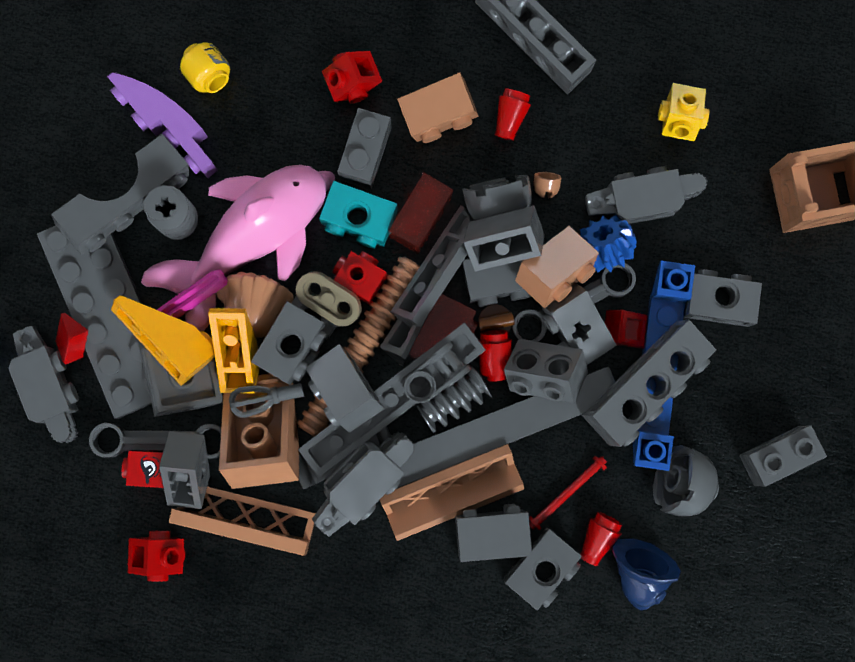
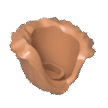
M239 272L235 275L227 276V285L216 292L218 299L224 304V308L246 309L256 339L266 337L286 302L292 303L294 299L293 294L287 287L282 286L272 278L269 279L265 275Z

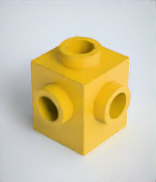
M676 83L672 84L667 100H662L658 113V120L663 121L662 135L695 141L699 129L706 128L709 118V109H705L706 89Z

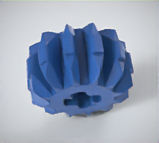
M603 215L598 222L590 220L589 228L580 229V236L599 252L594 263L597 272H600L605 267L612 272L614 266L625 267V260L634 258L637 240L627 220L621 221L617 215L608 220Z

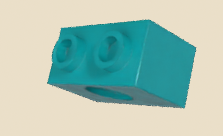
M333 181L319 219L321 224L326 226V232L339 237H344V234L347 233L357 237V243L375 249L376 245L385 246L398 211V205L389 200ZM355 210H362L367 214V219L360 225H354L349 221L350 214Z

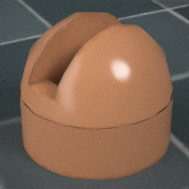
M551 172L535 173L534 191L538 196L544 198L547 192L548 197L553 198L558 193L561 184L560 175Z

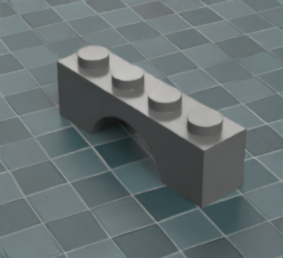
M163 134L135 153L138 176L134 185L126 194L109 201H97L78 194L51 214L55 225L80 255L86 251L94 252L106 242L105 237L115 230L120 232L126 229L133 222V217L143 210L144 200L154 188L166 185L180 189L187 182L189 165Z

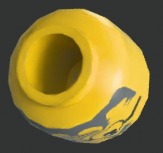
M203 42L192 44L186 48L181 59L180 69L188 82L198 92L215 93L227 84L230 64L216 46L212 43Z

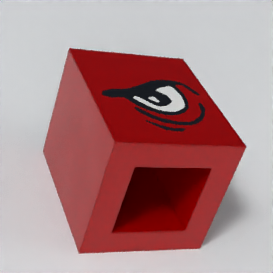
M128 451V458L125 457L122 463V477L126 478V486L164 488L159 467L163 452Z

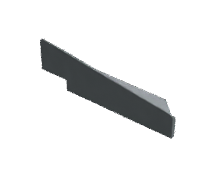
M460 205L390 311L398 320L384 339L380 348L399 365H404L430 311L468 254L463 241L468 223L475 220L464 206Z

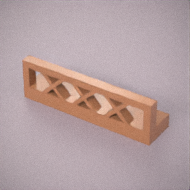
M508 444L395 489L392 493L385 494L380 499V502L387 514L395 538L399 541L453 519L455 516H460L464 510H475L524 490V485L514 464L512 452Z
M207 486L205 498L210 506L200 512L185 509L186 507H177L171 511L168 523L305 556L308 552L314 528L312 518L316 514L315 512ZM210 495L222 498L214 502ZM227 499L234 500L243 514L233 520L224 519L217 505ZM243 503L254 505V507L247 511ZM260 507L269 509L276 520L275 523L267 528L257 527L250 516L252 512ZM212 509V510L214 511V513H215L216 516H212V515H208V514H204V513H206V512H208L209 510ZM276 511L287 513L288 515L280 519ZM294 515L307 518L303 538L290 535L283 522ZM245 517L250 525L237 521ZM279 525L283 533L271 529Z

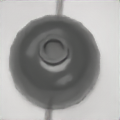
M517 175L515 176L516 181L511 183L505 177L470 185V189H462L469 214L474 220H479L530 207L532 197L529 176Z
M683 445L674 446L672 448L670 470L663 471L657 469L653 484L654 501L662 506L661 511L683 517L700 514L710 506L719 492L718 475L713 462L706 455Z

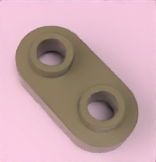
M313 271L303 275L298 280L296 295L299 301L337 326H348L360 316L362 306L358 296L327 275ZM311 283H318L320 285V294H314L311 291ZM345 301L350 305L348 313L340 310V302Z

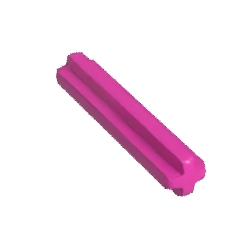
M220 269L211 271L157 310L178 319L225 287L228 280Z

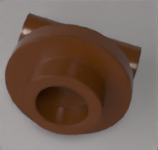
M499 304L485 307L478 319L481 332L489 330H507L509 332L511 327L515 325L512 312H509L507 308Z

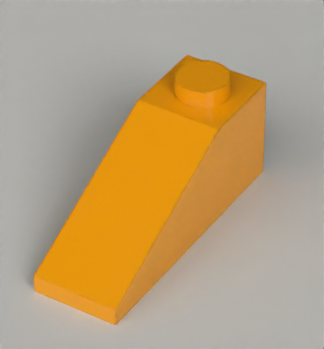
M119 295L114 299L111 311L180 386L185 384L214 358L213 341L206 332H200L192 324Z
M209 308L208 315L220 393H232L239 387L256 386L260 367L251 363V360L258 350V345L246 309Z

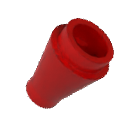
M504 89L503 96H499L495 136L514 141L515 134L531 106L528 103L530 95L513 89Z
M597 512L595 518L590 519L585 542L580 554L582 556L581 559L591 565L598 566L604 555L622 535L620 532L622 523L604 513Z

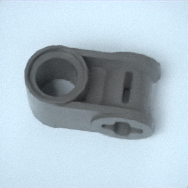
M450 341L426 359L423 365L407 377L404 384V392L411 401L425 403L431 400L443 389L449 388L471 370V367L469 365L464 366L452 350L453 344ZM443 358H445L448 361V363L454 369V372H451V370L443 362ZM419 376L425 377L431 384L430 392L424 397H417L410 390L411 381Z

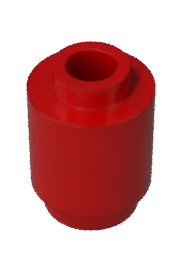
M489 330L481 332V340L479 342L486 351L478 356L479 374L487 376L488 381L506 380L504 368L512 353V339L508 338V331Z

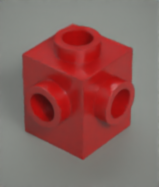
M370 51L338 54L332 59L333 63L322 71L334 102L349 100L350 104L360 102L368 97V91L382 82Z
M351 251L347 258L342 256L339 259L332 273L336 275L334 281L370 305L385 282L387 272L377 267L379 261L366 252L361 251L357 255ZM357 273L363 274L360 280H354L353 276Z
M149 531V537L129 538L128 573L147 576V581L153 582L169 581V575L183 574V562L185 560L184 539L170 537L171 531Z

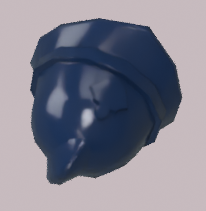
M618 539L612 547L617 561L618 573L621 575L623 593L628 601L639 610H647L655 604L658 605L666 596V590L672 582L679 579L681 570L677 563L666 552L651 543L638 539Z

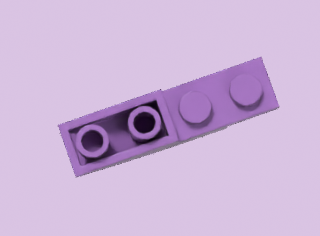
M111 73L108 76L115 85L110 91L122 106L127 103L132 106L136 112L131 117L143 132L150 128L155 136L162 132L174 148L181 145L188 154L184 157V160L195 174L202 171L209 178L218 171L198 145L208 136L183 108L162 92L143 82L116 73Z

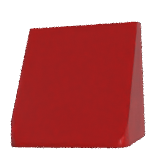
M608 310L606 312L605 325L616 345L644 349L648 315L626 310Z
M66 313L61 314L56 344L62 362L69 364L83 358L89 330Z

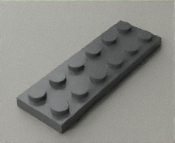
M57 226L37 233L71 317L89 330L85 350L114 419L122 418L151 405L141 356V349L145 348V346L111 311L114 299L119 295L142 304L113 233L105 237L106 242L94 252L86 251L82 255H80Z

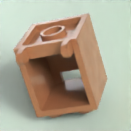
M855 141L789 153L769 169L783 233L855 220ZM844 172L851 202L840 205L833 175Z

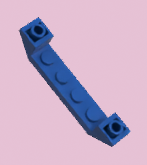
M660 261L649 299L642 355L676 321L683 320L685 302L691 300L695 265ZM673 353L670 363L672 368L677 370L678 356ZM650 377L646 383L650 394H653L656 390V382L653 377ZM670 397L662 405L664 410L656 419L651 422L646 421L638 429L640 434L633 441L634 466L665 471L670 470L674 436L668 435L673 398Z

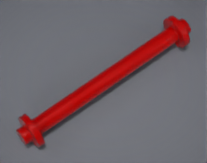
M594 456L593 460L595 462L534 519L529 516V527L532 530L537 528L540 531L542 528L539 525L600 468L605 470L607 467L604 464L607 461L602 456L599 458Z

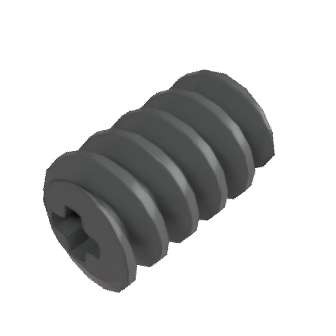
M162 185L154 188L146 196L143 210L147 215V219L164 236L174 240H181L189 237L195 231L198 225L197 210L179 189L173 186Z
M470 364L467 365L471 367V370L449 388L443 389L431 400L416 405L433 434L437 432L436 421H439L445 427L449 425L447 414H451L456 419L460 418L458 407L461 406L468 412L472 411L470 400L473 399L482 405L484 403L483 392L492 398L482 378Z

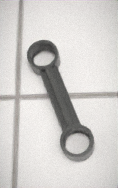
M626 263L625 267L619 265L613 267L622 269L628 276L629 283L623 291H614L606 284L605 277L609 272L606 268L602 271L599 279L582 288L588 292L594 304L608 296L613 298L623 297L635 286L636 275L634 270ZM541 309L538 312L535 310H525L520 312L514 319L515 325L511 327L513 337L517 341L518 339L526 340L518 334L517 324L522 317L532 316L540 322L542 330L536 339L528 341L539 342L548 329L542 320V317L546 315L544 310Z
M102 423L92 430L89 437V445L92 451L100 457H116L124 451H164L169 431L124 430L118 424ZM207 424L201 426L196 431L189 432L202 435L205 431L214 429L221 434V426ZM111 427L118 432L120 442L114 451L108 453L99 447L98 436L103 429ZM220 451L212 455L207 454L208 459L220 457Z

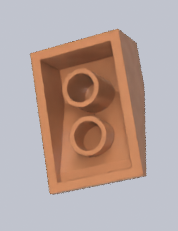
M272 374L258 375L256 386L279 388L289 386V384ZM224 393L219 471L231 488L299 481L300 452L298 450L299 439L294 399L280 401L279 404H273L270 408L259 414L241 418L231 411L229 404L231 393ZM240 393L236 396L235 401L267 393ZM269 400L239 406L237 409L245 412L258 408Z

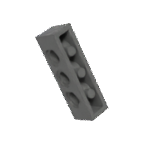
M475 0V3L567 95L591 73L596 59L536 0Z
M689 319L676 321L582 416L609 446H628L639 436L640 432L638 429L646 421L651 422L664 410L662 405L670 397L675 398L687 387L686 381L693 373L698 374L710 364L709 357L716 349ZM673 353L679 357L680 361L677 370H674L670 363ZM650 377H653L656 382V390L653 394H650L646 387L647 380ZM627 400L633 407V412L629 418H626L622 412L623 404Z

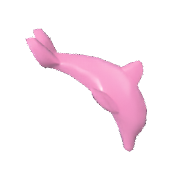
M292 165L276 170L264 178L240 176L226 178L209 187L208 196L234 201V203L226 211L213 231L200 261L179 259L162 261L152 265L144 272L141 283L146 287L165 288L180 294L211 271L220 269L223 271L224 276L274 250H276L278 280L286 281L300 265L306 247L305 227L322 207L326 192L332 186L333 181H335V175L330 171L318 172L310 166ZM216 293L185 313L184 322L194 325L200 332L204 331L210 325L209 308H216Z

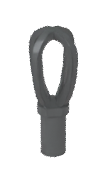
M301 383L279 388L244 386L235 389L231 393L229 404L231 411L236 416L245 418L259 414L270 408L273 404H279L280 401L304 397ZM245 392H264V393H267V394H265V395H260V396H255V397H250V398H245V399H240V400H236V401H235L236 396H237L238 394H240V393H245ZM269 400L264 405L245 412L237 409L239 406Z

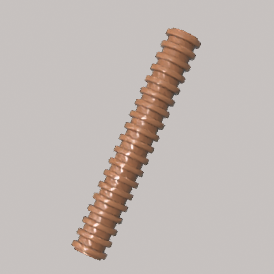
M406 257L398 258L399 265L393 266L392 271L394 273L388 275L386 278L388 280L387 284H382L381 286L383 291L375 295L377 300L370 303L372 308L364 313L366 316L365 320L359 321L360 328L354 329L353 333L355 336L353 339L349 338L347 340L350 343L347 348L343 347L354 358L362 373L364 372L362 370L363 366H368L369 361H367L369 356L373 357L375 355L373 352L374 348L380 347L379 340L386 337V334H384L385 330L391 329L390 322L397 319L390 311L420 268L417 263ZM317 397L314 402L310 401L308 403V406H310L309 410L303 411L304 418L297 421L299 428L314 437L329 426V419L323 410L327 405L323 398L319 400Z

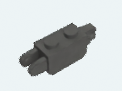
M666 166L647 170V175L637 177L634 176L633 172L620 174L614 177L615 181H611L607 188L585 196L587 213L589 217L603 215L613 217L617 215L621 221L627 220L628 224L673 216L680 210L686 199L697 197L706 189L707 180L700 173L679 176L678 169L667 171Z
M29 326L13 333L18 357L11 360L8 369L27 418L36 423L46 424L49 433L52 434L51 437L56 442L69 443L76 440L75 438L78 437L77 433L79 432H77L72 413L79 411L76 402L79 401V396L74 385L66 380L63 371L67 367L62 362L59 351L55 352L54 348L47 347L34 326Z
M397 432L391 435L390 438H387L379 447L373 442H363L324 482V494L327 499L312 518L314 524L329 537L349 521L356 525L360 519L365 520L374 512L376 503L385 494L392 493L399 486L400 478L404 475L400 467L414 453L413 450L415 448L412 441L402 432Z

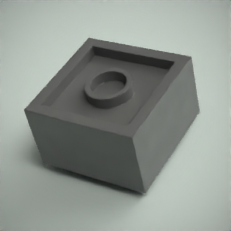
M504 504L503 511L477 513L474 509L464 510L462 515L455 516L460 562L532 556L528 512L520 509L519 506Z

